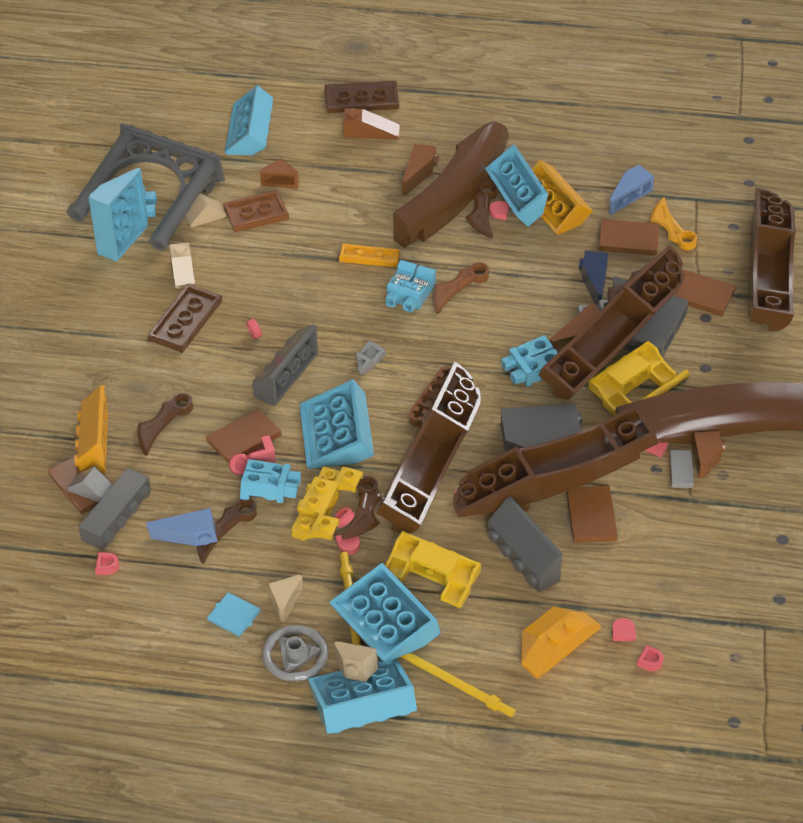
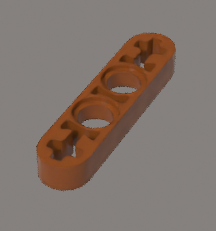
M444 366L439 369L409 411V423L412 426L419 427L430 407L424 405L423 402L433 401L437 392L432 389L442 385L444 377L447 376L451 369L450 366Z

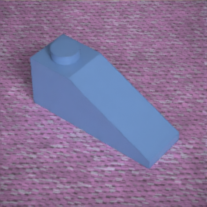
M640 165L625 172L610 198L609 214L616 213L653 191L654 176Z
M210 508L146 522L151 539L192 546L217 542L215 521Z

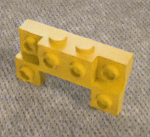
M647 341L589 381L588 389L603 400L602 406L611 414L617 415L616 407L631 403L625 396L628 392L649 378L657 385L662 386L674 378L676 372L664 361L657 347Z
M323 466L319 476H315L312 483L307 485L304 499H300L297 511L299 515L291 529L292 537L303 541L311 538H323L332 541L333 534L340 525V519L330 517L340 497L339 490L356 492V487L360 479L363 478V472L344 466L341 471Z
M404 531L397 538L391 555L385 564L401 583L409 571L446 586L441 594V601L460 609L470 595L471 586L481 572V563Z

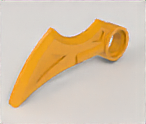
M665 197L662 198L652 211L650 223L660 224L667 231L668 240L677 243L680 249L685 251L693 250L697 245V235L692 231H684L670 214ZM684 239H690V240H692V241H691V242H684L683 240H684Z

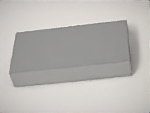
M670 450L671 486L675 488H693L692 451Z

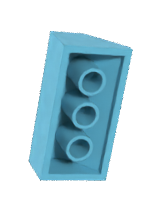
M258 85L233 104L225 147L227 155H255L257 152L264 150L267 145L266 140L269 133L268 128L273 108V97Z
M513 144L485 169L517 218L529 227L543 215L548 193L518 148Z

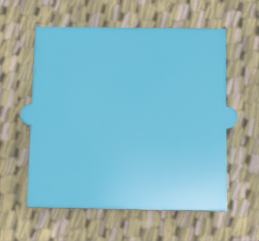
M228 592L220 603H216L215 609L207 617V620L240 637L248 626H252V621L261 610Z

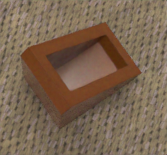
M282 158L260 170L261 186L299 187L298 171Z

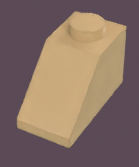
M189 242L171 244L170 253L175 288H184L187 284L195 286Z
M338 641L334 643L336 664L345 678L366 682L378 669L376 648Z

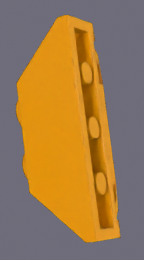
M553 606L522 631L521 666L538 680L600 630L601 625L585 612Z

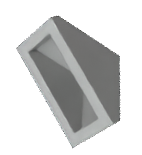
M91 467L78 473L67 490L99 502L113 484L98 469Z

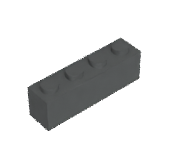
M127 468L80 524L81 540L101 550L108 543L110 544L120 528L122 529L126 525L128 518L136 513L141 502L149 497L151 493L149 477Z

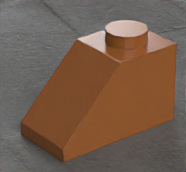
M719 431L694 432L692 448L699 478H704L721 461L722 452H725V441L721 439Z

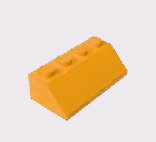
M539 159L532 168V171L548 193L541 218L557 235L581 226L593 210L553 166Z
M100 385L81 402V410H77V420L80 425H76V434L79 439L75 440V448L78 454H74L75 467L79 466V472L95 467L102 474H106L108 408L105 385Z

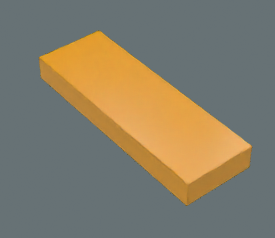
M342 244L339 262L397 268L400 249Z

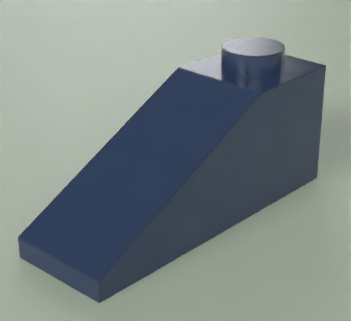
M585 251L584 258H580L579 270H582V279L595 305H598V301L603 298L609 253Z

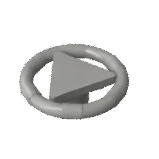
M293 625L281 628L271 634L263 646L262 658L266 669L271 674L282 680L296 682L309 679L318 674L327 662L329 651L324 637L317 631L306 626ZM304 634L311 637L319 647L304 643L300 637L295 636L288 639L283 636ZM278 639L285 671L280 670L271 660V651ZM320 653L316 664L307 671L292 673Z

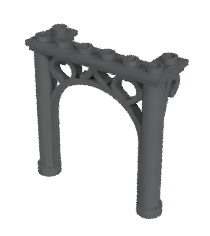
M121 123V134L76 201L69 206L67 214L75 221L82 222L91 210L89 203L90 194L99 185L110 181L120 169L142 162L160 164L172 170L178 176L181 185L178 196L149 239L152 247L159 251H165L170 244L169 240L201 192L210 193L215 186V182L225 181L220 157L215 153L203 151L198 147H191L180 141L176 142L165 136L153 134L148 130L144 131L133 125ZM171 156L177 158V159L175 160V163H174V160L171 158ZM184 163L194 165L190 170H180L179 168ZM192 177L186 185L185 178Z

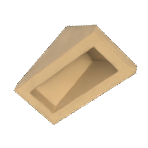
M199 194L185 215L191 228L226 217L220 202L202 194Z
M301 575L269 584L270 599L281 622H285L303 591V577Z

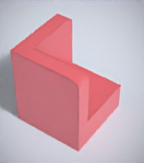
M269 435L261 437V449H257L247 455L251 460L276 463L275 450Z

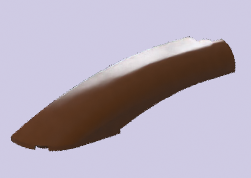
M497 121L489 122L456 145V152L442 173L420 194L393 212L395 242L404 248L414 243L418 238L424 242L466 208L473 200L472 196L479 189L480 183L490 178L485 168L503 154L509 139L508 130L505 125Z
M756 187L749 254L748 317H750L751 322L768 324V330L774 332L786 328L794 316L793 257L796 233L795 211L790 202L782 200L778 197V194Z
M668 245L634 276L578 335L543 366L538 376L553 388L551 394L564 400L572 398L679 291L684 282L685 274L682 269L683 262L672 246Z
M456 362L453 363L422 419L376 512L394 524L391 530L401 533L404 531L412 533L421 526L439 485L480 406L481 395L479 388H475L472 382L473 377L468 371Z
M754 382L707 386L658 395L618 406L615 409L616 413L619 414L637 405L655 431L657 440L660 443L692 444L694 432L719 431L722 438L765 431H803V383Z
M637 405L594 426L563 438L520 449L515 447L478 465L460 480L457 492L454 493L453 497L457 517H466L496 512L509 496L519 506L585 485L640 459L639 453L658 444L656 433Z

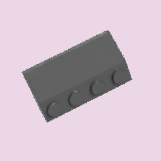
M316 325L296 331L292 337L288 338L285 346L277 351L275 358L270 364L268 363L265 366L264 371L253 381L252 387L255 398L276 406L318 355Z
M511 496L507 497L488 521V538L492 543L495 542L504 557H508L511 560L514 568L525 576L527 583L538 592H541L560 581L562 553Z

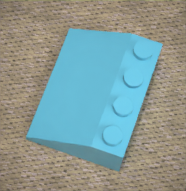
M139 168L99 185L89 196L97 254L114 261H118L148 227L142 173Z
M353 379L300 404L306 464L309 469L321 468L323 466L356 464L374 456L366 395Z
M383 563L329 602L370 648H376L377 656L384 663L424 647L441 634L437 619Z
M397 658L386 663L382 660L378 661V669L366 682L347 679L341 671L308 679L321 722L327 734L340 733L344 729L363 727L367 723L382 722L390 717L405 716L410 714V712L417 711L414 687Z

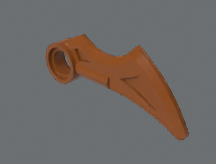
M477 262L472 264L470 268L461 269L457 277L452 281L435 283L433 290L435 312L439 314L445 304L470 283H483L489 278L488 266L485 263ZM479 270L484 272L481 275L475 274Z

